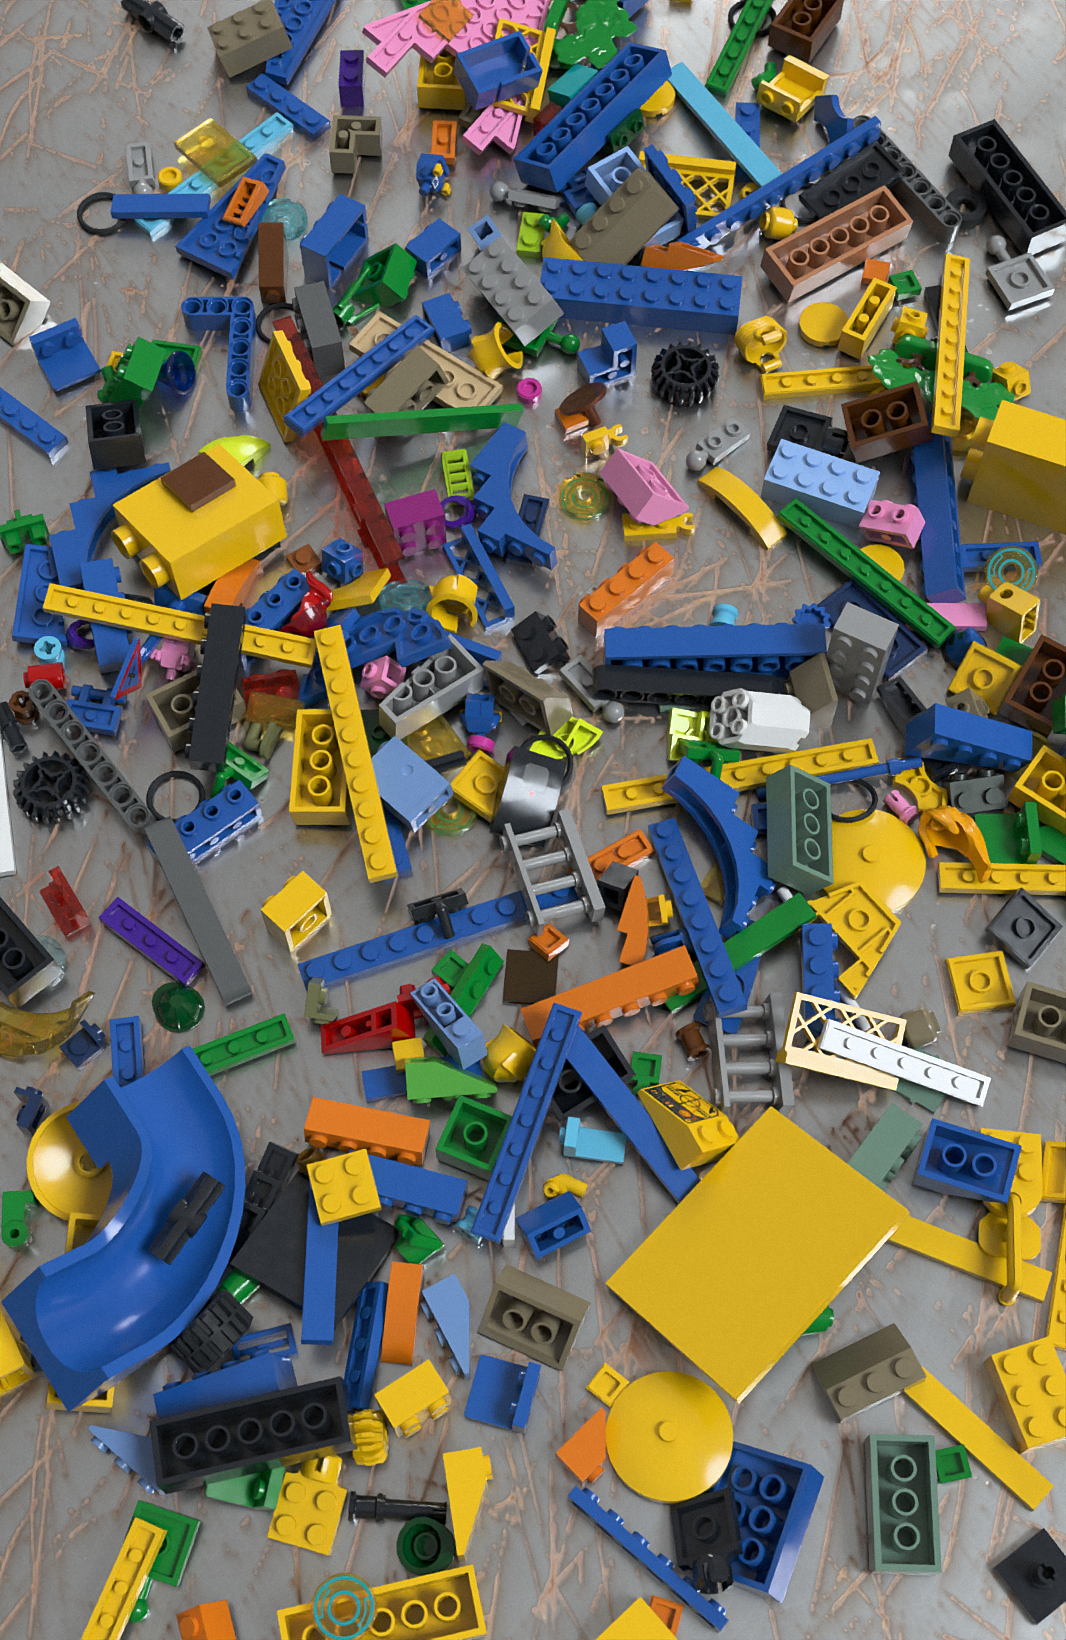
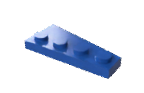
M25 544L12 641L36 643L42 637L52 636L59 640L61 646L67 647L63 616L46 613L43 610L49 584L58 585L51 546Z

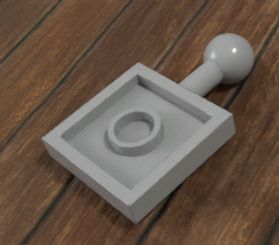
M994 235L988 239L986 244L988 252L992 255H997L1001 263L987 267L985 274L1008 310L1053 295L1054 286L1031 252L1011 259L1005 250L1006 241L1002 236Z

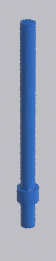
M921 757L903 760L893 758L886 760V763L815 777L832 785L889 774V776L901 774V771L920 768L923 764ZM766 786L756 788L758 799L767 797Z

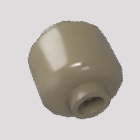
M923 1006L902 1013L899 1016L900 1019L907 1020L902 1043L907 1042L912 1049H918L936 1042L938 1039L937 1033L942 1032L934 1011H928Z

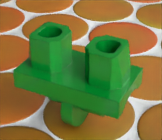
M19 509L14 511L16 518L7 520V524L0 525V540L3 547H6L10 554L21 552L23 550L21 542L31 540L33 545H46L47 535L50 534L43 514L22 516Z

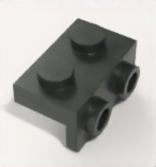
M994 769L978 770L977 775L968 777L967 773H955L950 775V779L942 780L943 786L947 787L949 806L957 808L959 812L969 814L1007 808L1004 774L994 773Z

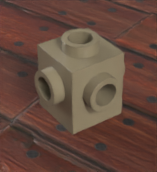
M970 688L945 700L947 707L985 718H988L987 714L990 713L985 700Z

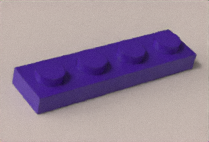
M119 897L98 917L101 923L185 987L205 967L202 960Z

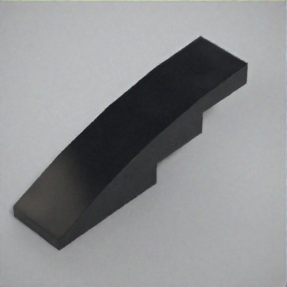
M898 676L877 686L876 690L906 741V725L927 709L902 677ZM921 757L924 762V768L934 783L958 772L959 764L956 762Z
M269 1141L258 1169L253 1171L245 1189L243 1214L237 1239L228 1261L229 1263H231L280 1196L299 1153Z

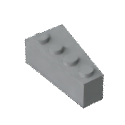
M451 634L449 638L452 648L430 656L421 667L418 666L411 672V677L405 683L402 682L379 704V725L391 738L396 736L401 740L466 700L468 693L475 694L483 689L484 668Z

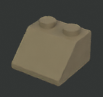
M819 653L789 671L787 682L784 683L785 695L798 698L802 702V706H805L810 711L809 730L831 727L838 703L825 653Z

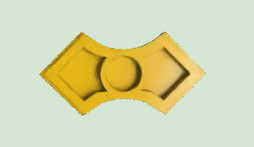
M923 761L922 767L901 771V774L893 775L892 786L904 790L911 796L920 816L928 808L933 809L938 806H945L948 803L947 789L937 786L929 779L925 772Z

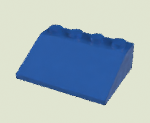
M733 1441L731 1458L724 1474L707 1491V1493L729 1487L734 1492L743 1554L736 1556L732 1560L731 1566L734 1580L732 1585L767 1599L783 1603L824 1476L811 1464Z

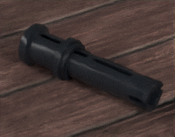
M351 1491L348 1521L353 1522L355 1518L372 1519L375 1520V1523L384 1522V1519L412 1520L416 1517H429L445 1524L446 1513L434 1512H446L447 1502L386 1499V1495H383V1493H378L377 1496L357 1495L356 1491Z

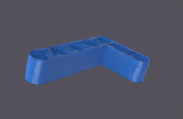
M243 296L189 297L185 299L181 304V310L185 326L193 331H229L226 392L230 408L238 413L246 412L252 405L256 343V315L253 301Z

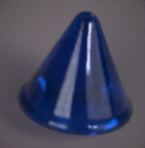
M184 351L173 352L162 363L157 380L177 394L184 395L189 393L196 381V369L192 358Z

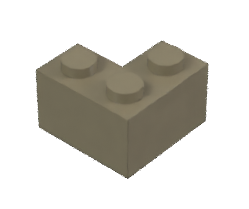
M333 115L329 148L332 173L355 174L357 155L381 156L383 144L381 117Z

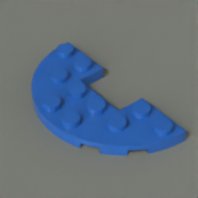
M389 608L363 616L351 626L349 630L350 638L345 641L351 669L390 654L393 651H396L397 661L403 668L452 648L450 638L440 622L430 617L427 612L411 608L410 611ZM318 652L315 656L313 668L310 669L308 674L303 675L300 684L299 702L304 708L328 698Z

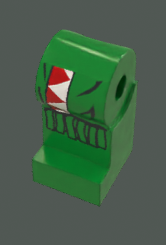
M32 1190L3 1192L1 1237L4 1244L15 1252L25 1251L33 1243V1233L29 1229L30 1208H39V1200Z

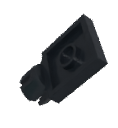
M783 405L767 442V450L776 452L781 439L842 459L845 454H841V452L845 453L848 446V433L844 429L833 427L832 417Z
M727 1487L671 1504L670 1510L678 1567L682 1571L692 1570L694 1587L702 1594H718L717 1582H721L723 1592L728 1591L734 1581L731 1566L732 1560L736 1556L743 1554L734 1492Z

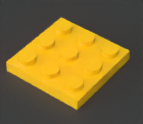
M283 330L273 331L258 386L284 442L294 441L296 432L283 423V418L308 398V395L311 393V386L309 381L305 379L300 361L296 360L291 342L287 341Z

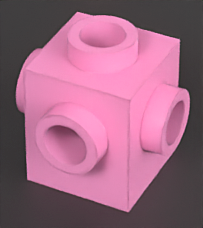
M387 655L365 663L362 670L360 688L369 692L374 698L383 699L404 682L406 667L402 668L398 662Z

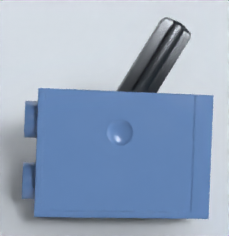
M396 736L382 743L377 753L372 757L382 805L414 833L454 795L450 782L440 774L467 765L464 752L461 750L424 761Z

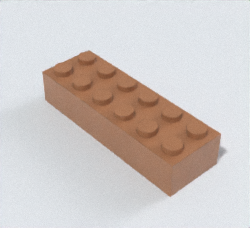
M884 185L766 248L760 267L789 303L866 261V258L870 259L907 239L914 221Z

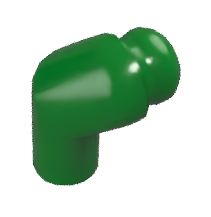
M767 62L764 65V72L752 78L751 83L754 89L758 90L759 84L762 81L770 83L776 77V64L774 62Z
M561 213L557 218L544 214L539 220V225L550 234L553 219L557 221L562 229L569 223L570 219L565 213Z
M112 365L100 369L105 384L102 390L97 392V397L102 403L108 402L111 391L107 390L111 378L116 376Z

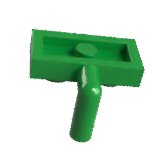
M680 739L678 749L685 757L695 763L711 760L710 773L718 779L721 777L723 764L739 762L741 754L738 748H728L719 742Z
M229 742L225 772L216 773L210 798L212 799L220 793L225 786L226 780L230 777L237 781L240 780L245 787L251 790L268 778L270 770Z

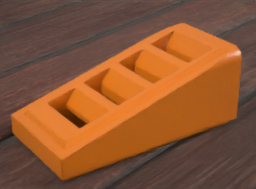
M243 176L222 218L223 221L245 227L269 193L265 184ZM235 213L241 215L240 219L233 217Z

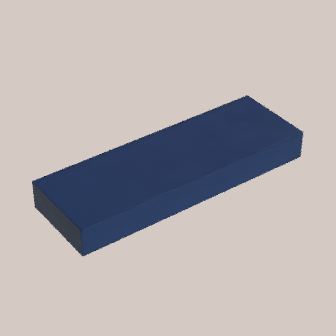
M524 494L518 515L525 525L540 538L549 507V499ZM508 550L507 564L532 568L533 562L523 556H516Z

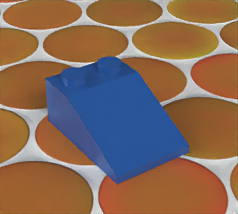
M932 1118L926 1131L912 1184L942 1194L1007 1204L1022 1146Z

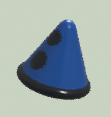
M968 627L956 630L943 643L942 651L946 660L954 667L959 668L973 641L987 648L988 646L985 639L975 629Z

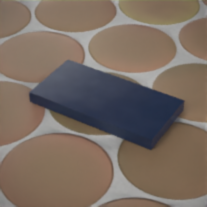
M852 579L817 604V607H825L824 613L830 614L828 621L831 624L830 628L832 630L847 602L899 624L883 675V679L886 682L894 679L927 653V646L877 599Z

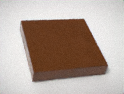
M205 452L160 478L162 485L191 512H194L236 486L235 479Z

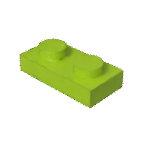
M523 212L516 249L518 257L541 259L543 248L541 242L544 240L545 231L539 225V220L544 214Z

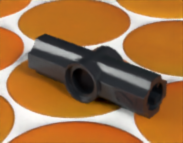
M121 1L122 8L136 17L146 31L152 32L154 30L170 42L178 43L182 39L185 32L184 24L170 16L166 8L159 1Z
M203 1171L186 1197L181 1198L166 1219L167 1224L157 1235L148 1251L171 1266L189 1238L192 1239L208 1217L207 1212L222 1194L225 1185Z

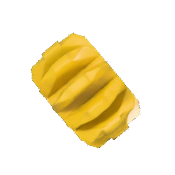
M374 1409L356 1412L353 1415L358 1447L357 1450H353L355 1462L357 1465L366 1466L384 1463L389 1449L388 1427L385 1414L382 1410Z

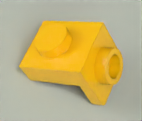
M1013 361L1004 362L999 367L994 368L991 379L1002 383L1009 392L1014 393V401L1031 393L1030 377L1027 369Z
M664 894L647 898L649 927L669 925L668 918L673 917L671 900L666 901Z

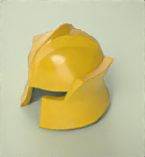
M497 322L490 332L472 338L471 343L473 345L469 352V357L474 361L475 369L491 379H496L505 370L520 369L523 364L522 351L506 355L501 346L514 335L512 330L505 324Z
M461 574L450 575L440 579L435 586L429 585L432 599L426 607V612L430 617L438 620L445 631L457 633L459 617L450 615L447 611L462 614L468 613L469 623L474 627L478 617L475 607L477 585Z
M502 1024L498 1036L485 1043L488 1055L483 1057V1066L486 1073L496 1082L521 1081L529 1072L537 1049L513 1028Z

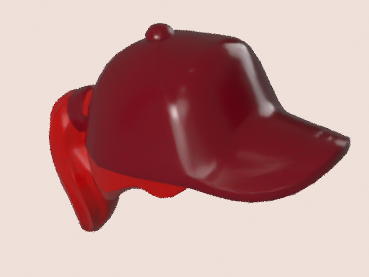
M308 571L306 573V582L310 590L302 599L299 611L291 617V622L283 626L279 632L314 639V631L324 629L327 624L326 609L333 601V593L324 583L314 578L312 573Z

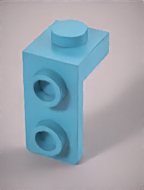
M568 1117L567 1126H561L559 1144H564L563 1156L622 1164L624 1161L626 1136L618 1132L580 1127V1118Z

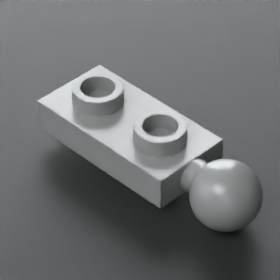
M150 142L125 144L130 187H134L133 194H153L150 185H155Z
M501 181L493 183L490 187V196L495 201H503L508 198V200L514 201L515 206L528 208L529 204L538 206L537 210L552 212V209H556L560 205L561 197L517 188L510 189Z
M734 417L730 418L697 442L696 450L688 453L686 457L687 467L693 471H699L706 465V459L713 465L750 439L751 432Z
M581 655L559 669V675L593 712L602 707L603 717L610 723H617L623 718L624 708L619 702L598 700L593 697V668Z

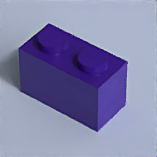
M340 50L339 95L341 107H364L366 80L364 50Z

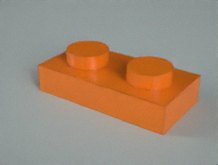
M433 120L431 154L443 155L446 164L455 165L457 121Z

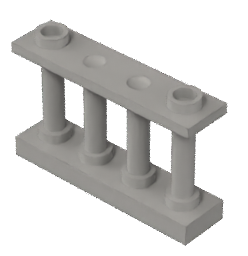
M569 808L558 811L557 820L553 826L518 835L513 834L510 823L504 824L503 835L500 836L501 848L504 853L508 852L528 910L525 912L528 926L530 928L534 927L537 937L543 935L544 921L583 911L585 914H589L591 922L602 920L605 905ZM553 837L562 839L564 847H562L561 851L525 860L522 859L518 848L521 845ZM564 861L571 864L573 870L571 875L531 885L527 874L528 870ZM572 886L580 889L582 897L578 901L544 910L539 908L536 899L537 895Z
M770 992L765 1001L761 1003V1006H747L745 1011L722 1017H761L766 1022V1030L764 1033L723 1034L721 1018L718 1017L710 997L708 1002L704 1004L703 1016L704 1020L709 1023L715 1088L712 1090L713 1105L726 1114L731 1107L730 1103L771 1102L772 1105H775L778 1112L788 1114L795 1106L791 1067L775 1062L778 1050H782L786 1031L782 993ZM764 1045L765 1048H769L770 1058L767 1062H726L724 1046ZM768 1073V1076H772L773 1087L770 1090L729 1091L727 1074Z

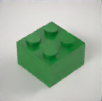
M140 337L136 339L133 345L128 344L123 356L120 355L114 369L117 370L116 376L111 378L107 390L111 391L108 401L119 402L137 399L140 409L153 391L167 350Z
M459 1095L435 1148L437 1159L489 1180L512 1116Z

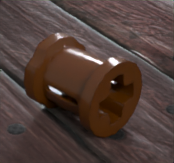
M21 690L12 694L9 706L14 712L15 719L23 725L34 723L39 717V709L31 700L29 692Z
M695 1022L685 1025L675 1033L676 1038L681 1040L687 1052L686 1058L688 1061L697 1060L711 1051L710 1045L705 1043L699 1032V1023Z

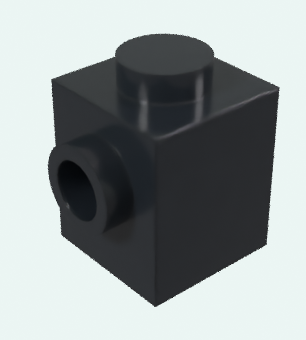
M613 861L598 880V889L604 905L623 911L634 875L638 876L639 870Z

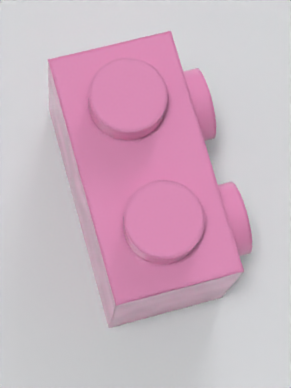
M870 500L859 528L868 541L914 549L926 522L919 508L912 504L900 505L888 500Z

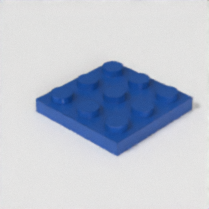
M653 144L644 149L646 170L679 208L678 212L684 219L682 230L685 234H688L697 228L696 223L698 220L695 215L697 209L694 203L696 197L689 187L685 189L681 183L682 179L675 168L671 170L668 166V160L663 151H657Z

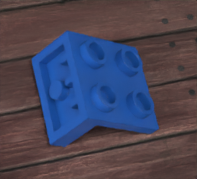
M76 318L29 337L34 355L55 392L101 372L99 365L84 341Z
M481 1355L464 1416L468 1419L525 1434L541 1374V1365L529 1362L528 1367Z

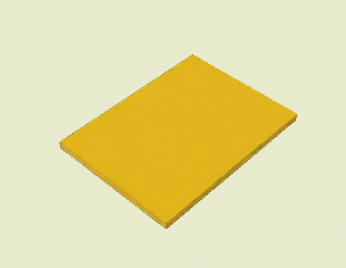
M770 1106L605 1284L740 1404L906 1220L910 1213L908 1209Z

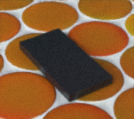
M876 140L799 194L798 198L805 208L817 220H820L884 185L888 189L906 177V170Z

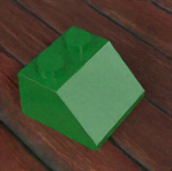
M397 243L364 259L359 276L367 266H370L371 270L351 298L355 301L369 304L379 303L380 306L384 307L401 303L408 295L407 289L415 275L414 269L417 260Z

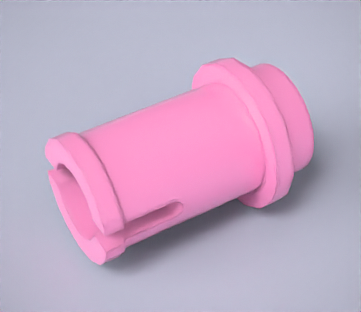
M897 790L891 791L893 796L891 797L888 794L883 802L893 810L900 821L902 820L907 825H910L919 816L917 807L915 805L911 806Z

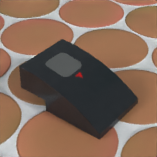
M514 746L507 754L503 778L498 783L489 833L502 836L504 824L510 823L514 835L550 827L561 791L566 762ZM545 840L529 843L526 845L542 849Z

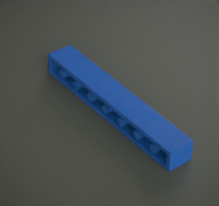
M929 412L927 416L931 428L932 412ZM932 433V441L913 446V451L910 452L912 463L915 466L912 478L917 488L914 501L926 522L920 534L921 539H918V547L923 561L920 562V570L925 584H922V593L924 598L931 603H956L966 600L951 437Z

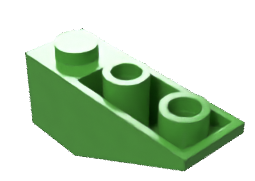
M435 1056L404 1058L407 1099H413L414 1103L431 1102V1098L443 1097L445 1101L458 1100L459 1095L472 1094L473 1098H488L491 1096V1093L498 1092L494 1081L468 1070H463L461 1067Z

